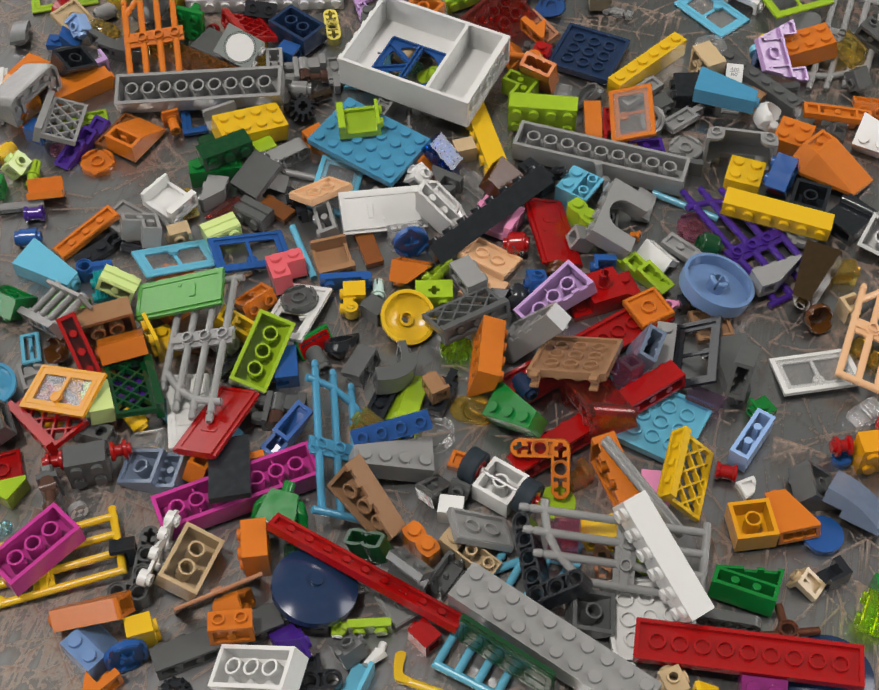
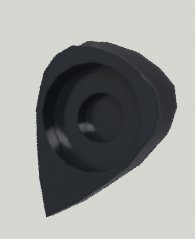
M359 333L326 339L324 341V351L332 353L337 359H343L348 350L355 345L360 335Z

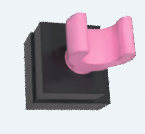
M683 293L677 296V301L665 299L673 310L678 309L680 315L696 310Z

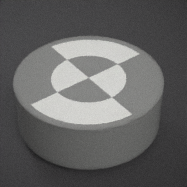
M76 501L67 509V515L73 521L82 520L89 513V507L84 501Z

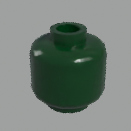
M710 232L699 234L694 245L703 253L720 254L723 249L720 236Z

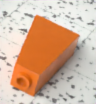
M105 66L61 75L60 79L63 87L58 92L55 91V96L80 103L115 88L114 74L112 71H108Z
M131 590L55 607L48 611V623L52 627L53 633L123 619L136 611Z

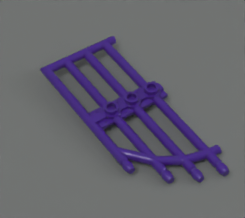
M702 186L697 189L705 199L696 202L684 189L680 191L681 196L688 203L684 206L687 212L694 210L712 233L720 236L721 243L727 249L723 252L725 256L735 263H739L749 276L753 268L748 264L747 259L754 257L761 266L769 264L761 255V252L769 250L778 261L786 259L775 247L780 243H783L794 256L803 255L782 230L769 227L770 230L762 232L755 223L743 220L756 235L748 239L729 216L720 214V206H722L724 199L712 198ZM720 187L718 191L720 195L724 198L726 194V189ZM711 206L741 243L733 246L702 210V207ZM796 270L791 274L795 281L798 274ZM785 282L780 286L785 293L778 298L774 293L766 295L770 300L767 303V307L770 310L793 299V291Z

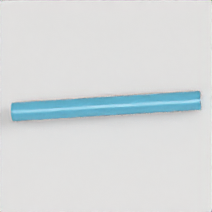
M656 190L652 192V194L657 196V199L685 209L684 206L688 204ZM702 209L711 220L718 221L719 216L717 214Z
M295 224L289 226L297 248L300 247L304 255L309 277L312 281H315L318 278L298 229Z

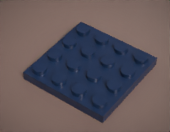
M570 22L548 60L556 63L557 70L607 85L608 77L615 73L630 45V40Z

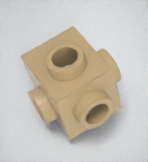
M679 664L674 666L666 665L659 669L656 679L662 683L660 690L691 689L688 684L690 682L685 670H681Z

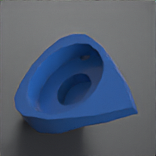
M540 0L534 9L543 17L553 18L565 12L566 4L564 0Z

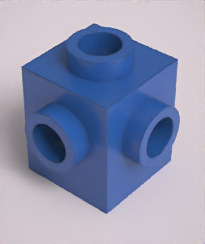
M526 269L523 286L527 288L529 294L548 278L545 270Z

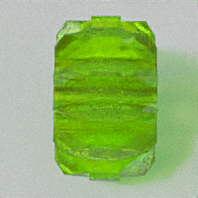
M467 337L447 346L442 342L440 344L441 356L445 358L446 362L452 361L453 365L456 362L462 364L463 360H468L469 355L472 353L471 341Z

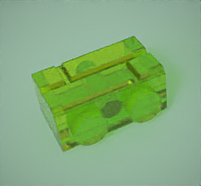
M868 587V590H863L860 603L863 606L861 612H856L853 624L857 625V631L879 638V590Z

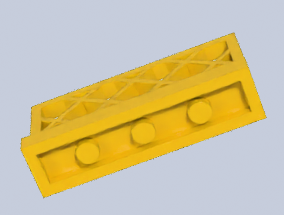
M686 425L671 431L657 494L663 502L667 501L692 521L698 522L701 516L714 453L691 435L692 429ZM689 443H690V445H691V447H692L693 452H690V451H689V448H688ZM700 452L706 455L705 463L703 462ZM691 454H694L697 466H695ZM685 458L689 466L688 469H686L684 464ZM698 467L702 475L701 480L696 470ZM689 470L694 480L693 483H691L689 475L687 473V471ZM681 475H682L683 480H684V482H685V485H684V486H682L681 481H680V480H681ZM694 484L696 485L698 491L697 497L692 486ZM683 488H687V491L690 496L689 500H687ZM677 493L679 494L681 503L675 499L677 497ZM688 502H692L693 507H694V512L691 511V508H690Z

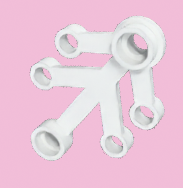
M168 510L163 526L160 527L157 534V539L160 540L150 548L148 558L152 561L148 569L142 568L136 579V585L144 588L146 586L150 587L155 577L152 574L153 569L159 572L165 562L163 560L164 552L170 553L175 544V541H172L174 527L177 528L181 521L179 510Z

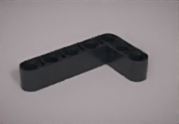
M521 511L515 514L512 519V527L526 596L546 609L551 610L589 594L593 588V582L580 569H572L549 578L545 558L533 556V549L539 548L543 550L541 536L522 532L523 525L535 527L538 526L537 522L526 512Z

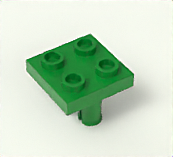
M193 3L190 8L176 5L178 25H183L184 38L196 40L205 31L204 11H201L199 3Z

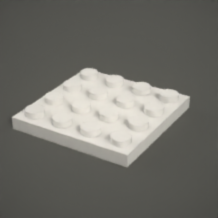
M649 576L634 578L635 585L659 588L656 582L651 581ZM599 588L600 591L615 593V635L609 637L610 646L613 652L629 662H633L637 617L679 622L675 621L671 616L669 604L667 601H663L661 597ZM696 620L685 623L696 624Z

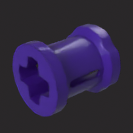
M43 205L34 208L25 206L23 208L26 223L30 222V220H45Z

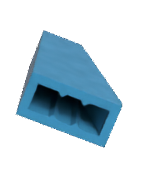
M701 66L692 101L753 114L754 108L758 107L760 98L757 97L758 90Z

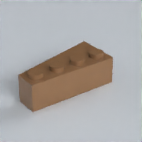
M360 453L347 462L326 485L367 532H382L390 542L406 526V523Z

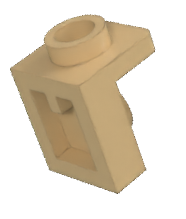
M809 567L795 569L789 575L790 580L786 584L788 588L797 587L810 601H815L826 586Z

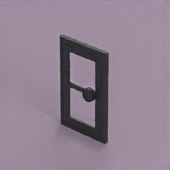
M722 316L677 325L673 362L682 370L683 358L700 355L702 359H708L707 375L687 378L686 386L682 389L717 383ZM711 328L709 348L683 354L686 333Z

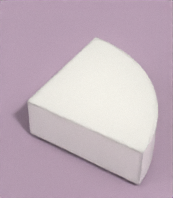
M754 475L735 483V487L744 501L751 499L755 493L756 479Z

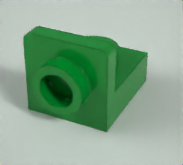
M765 395L757 400H754L752 397L749 398L745 408L750 418L757 408L771 415L777 412V408Z

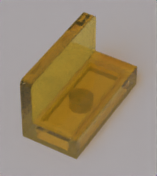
M846 30L844 39L837 42V56L849 69L864 64L868 49L850 30Z

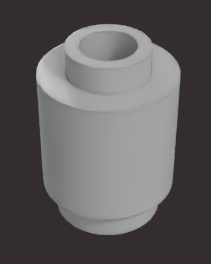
M107 2L95 7L92 13L97 22H104L116 17L117 8L114 4Z
M292 80L291 84H288V94H291V97L294 95L299 97L300 93H303L304 97L313 92V85L308 83V81Z

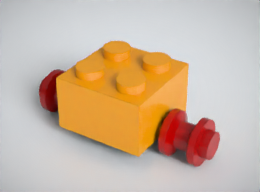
M879 430L857 432L854 441L851 435H846L844 440L834 436L829 441V450L835 457H839L841 452L852 455L851 463L855 474L869 475L873 472H879Z

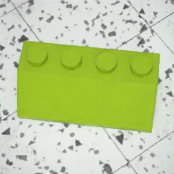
M259 309L230 374L229 384L241 389L255 390L256 392L266 394L296 323Z

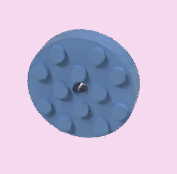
M714 253L695 254L687 260L679 274V286L684 296L693 307L700 309L711 317H737L745 312L754 298L755 288L748 273L740 265L722 255Z

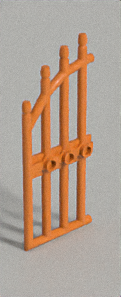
M121 0L127 74L134 73L131 49L141 48L143 73L150 72L148 46L157 45L160 72H166L164 44L171 42L174 45L176 71H183L180 41L185 40L183 25H178L175 0H169L172 27L162 28L159 0H153L155 30L146 31L143 0H132L128 8L127 1ZM137 6L139 32L130 34L129 16Z

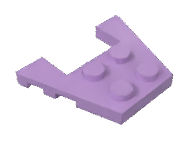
M794 19L758 37L754 42L762 72L805 83L809 81L806 66L792 67L784 36L797 34Z

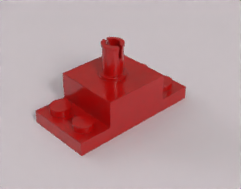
M613 266L586 274L594 281L597 293L569 308L568 311L576 323L624 308L622 300L634 296L641 291L629 270L617 274Z

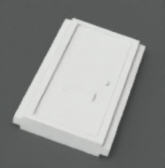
M419 185L338 192L343 234L354 235L395 231L411 226L428 227V222L416 211L415 192Z
M204 373L200 396H210L213 374ZM179 374L174 375L177 381ZM187 374L184 389L191 393L193 392L196 374ZM168 382L166 389L169 451H173L172 449L193 421L188 419L191 402L182 397L179 411H172L175 390ZM198 404L196 417L205 405Z

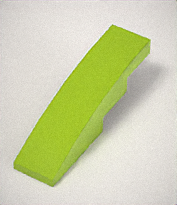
M636 251L630 252L623 260L617 258L616 265L623 271L629 270L633 279L648 289L655 286L659 293L664 295L675 286L650 259L645 261Z

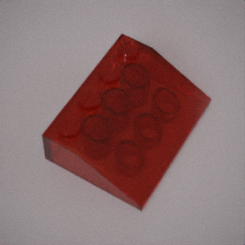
M481 0L459 19L509 35L512 38L521 31L520 19L526 16L534 21L538 15L524 0Z

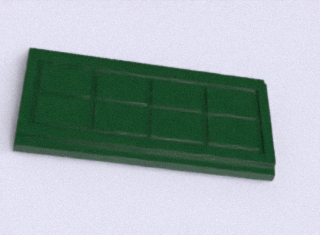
M463 613L460 616L459 642L532 689L554 690L556 671Z

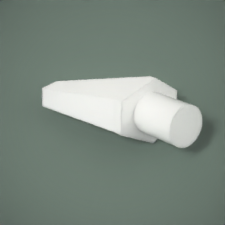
M380 641L377 648L375 647L362 665L367 667L370 661L377 663L388 656L385 652L387 643Z

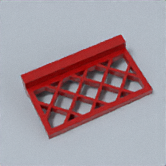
M222 8L221 25L225 29L228 23H231L263 42H278V37L262 18L244 16V14H232L228 8Z
M46 380L41 384L34 399L51 401L50 395L57 390ZM47 388L49 389L48 395L40 396L41 392ZM64 397L59 401V403L70 404ZM23 398L16 403L12 400L8 402L11 415L51 456L57 455L59 447L90 425L86 418L60 416L59 414H55V417H47V412H43L42 418H34L35 412L41 411L20 408L19 404ZM67 421L65 427L57 428L58 422ZM72 421H81L78 425L71 427ZM53 422L52 428L44 429L45 423ZM56 433H64L57 441L54 440Z

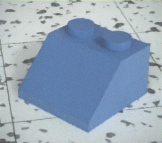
M101 624L76 628L60 642V645L65 655L84 674L87 671L96 681L107 671L103 660L105 652L118 643V641Z

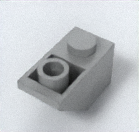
M208 174L206 181L202 185V193L198 195V203L202 212H207L227 201L231 190L228 176Z

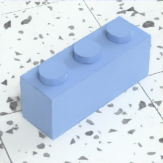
M757 408L730 448L726 463L731 466L737 464L738 470L745 472L772 431L776 417Z

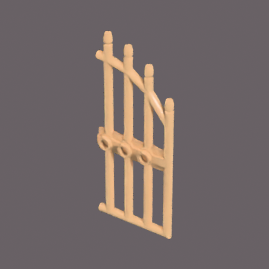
M862 283L858 291L834 376L879 394V365L874 384L863 380L872 342L879 343V325L877 324L879 320V289L866 294L867 284ZM876 298L870 322L860 319L859 316L863 303ZM854 333L865 338L855 376L844 372Z

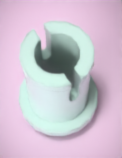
M378 278L377 284V279H374L371 294H375L382 300L386 297L384 280Z

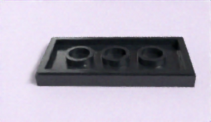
M249 434L232 436L216 459H208V500L210 504L252 498Z

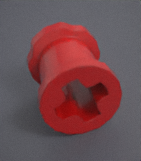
M717 461L714 479H729L735 483L738 465H725Z

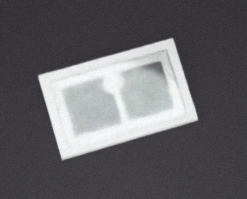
M842 349L769 358V364L784 397L857 387L855 384L834 376ZM849 354L844 372L855 376L857 367Z

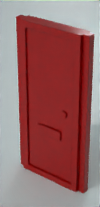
M531 198L527 201L524 207L542 265L548 266L554 260L565 262L570 260L575 266L582 268L583 264L579 252L570 250L566 235L571 228L562 202L541 198Z
M226 386L219 387L217 398L223 399V405L215 407L212 423L207 424L205 422L208 406L205 405L174 446L173 452L191 457L216 459L259 399L260 393L255 390Z

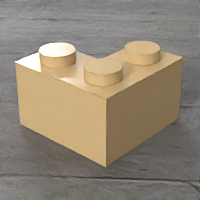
M709 40L692 46L688 72H700L702 66L719 74H724L727 62L717 47Z

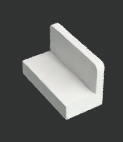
M646 239L637 251L645 261L650 259L663 273L667 271L669 266L676 268L680 263L659 244L650 239Z

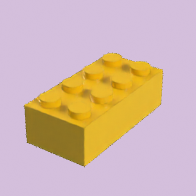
M277 102L216 114L211 117V131L215 139L243 128L252 142L268 135L272 137L274 142L288 139L289 124Z

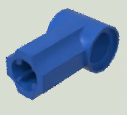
M80 259L76 262L75 267L82 283H89L90 279H93V271L103 270L106 264L113 266L112 259L91 262L89 259Z

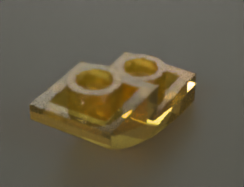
M860 336L852 341L849 351L858 361L860 360L865 341ZM872 343L866 367L877 373L879 352L874 350V344Z

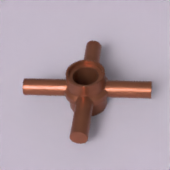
M781 603L776 604L774 607L779 625H777L775 630L761 631L796 637L821 635L819 626L799 628L796 622L787 619Z

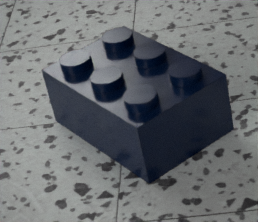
M291 4L268 20L269 28L276 34L278 40L282 42L285 39L301 45L302 55L304 56L327 40L326 25Z

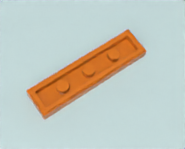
M106 205L54 246L52 250L64 262L116 222L120 218L119 213L109 205Z

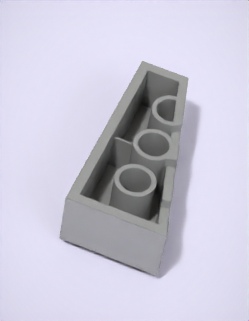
M555 301L513 322L508 329L507 338L504 340L507 343L506 351L503 354L506 357L505 360L511 365L559 333H564L568 329V323L572 317Z

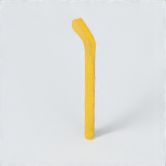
M398 651L395 653L394 681L396 683L417 690H444L405 675L403 668L406 652Z

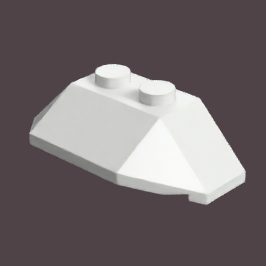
M421 180L415 192L416 211L439 234H443L442 230L450 225L451 227L457 224L456 220L463 215L467 217L462 205L438 181Z

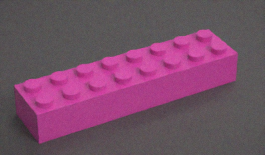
M308 441L252 460V498L210 504L208 500V476L150 496L160 527L163 526L168 510H179L181 521L177 528L174 527L173 541L178 538L187 521L202 529H206L252 512L256 500L263 494L268 493L271 488L281 490L285 480L296 484L293 492L299 495L317 488L315 456L309 454Z

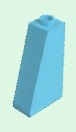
M35 238L30 241L12 262L16 275L50 289L51 287L45 282L47 279L54 282L57 280L63 286L74 291L80 288L81 281L78 272Z

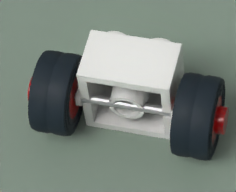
M476 446L472 447L465 454L457 471V478L472 486V499L507 518L512 510L517 513L521 512L518 509L519 503L540 505L545 490L544 484L529 477L528 474L496 456L490 461V454ZM527 511L526 513L530 516L533 512Z

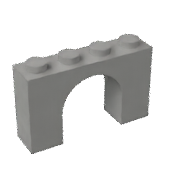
M615 178L611 183L608 182L603 189L605 194L600 197L597 203L599 208H596L592 214L593 221L586 228L588 233L585 239L610 254H616L618 259L623 260L631 252L636 238L615 226L610 218V210L617 209L623 211L639 221L647 213L652 199Z

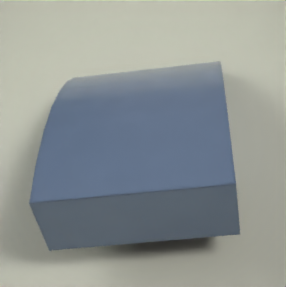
M164 448L132 449L133 454L129 455V459H125L116 482L118 485L126 488L159 494L185 484L186 480L182 479L187 461L190 458L177 453H168Z
M838 470L822 501L842 510L839 515L840 518L879 536V499L858 480Z

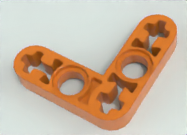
M516 438L512 441L510 451L516 457L551 458V493L557 499L566 498L570 493L571 447L569 442L562 438ZM528 441L532 442V454L528 453L529 449H523L521 453H518V449L514 448L518 442H521L522 446H529ZM537 442L545 444L546 451L540 454L535 451L534 447ZM559 443H563V446L567 448L562 453V458L567 457V460H555V457H559V450L555 449ZM563 463L567 468L566 473L558 474L555 471L556 464ZM555 477L560 479L567 477V481H562V487L566 488L562 495L559 494V491H555V488L559 486V480L555 481Z

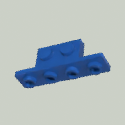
M423 409L351 430L350 433L354 445L393 441L398 438L408 439L413 437L415 433L432 429L433 424L428 409Z

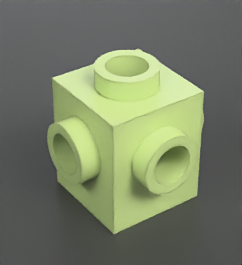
M17 150L13 154L10 152L4 158L6 162L0 170L14 181L29 171L28 166L32 161L25 153Z

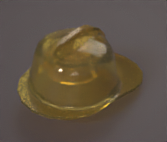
M483 394L472 397L461 396L456 398L450 405L451 415L456 420L476 425L492 423L482 415L489 401V398Z

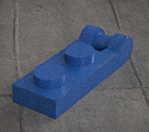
M369 271L320 273L321 287L332 288V290L343 289V281L365 280L366 291H370L373 287L371 281L372 274Z

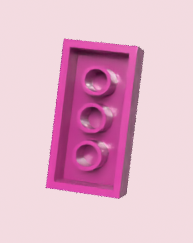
M53 502L0 545V579L19 597L86 540L80 526Z

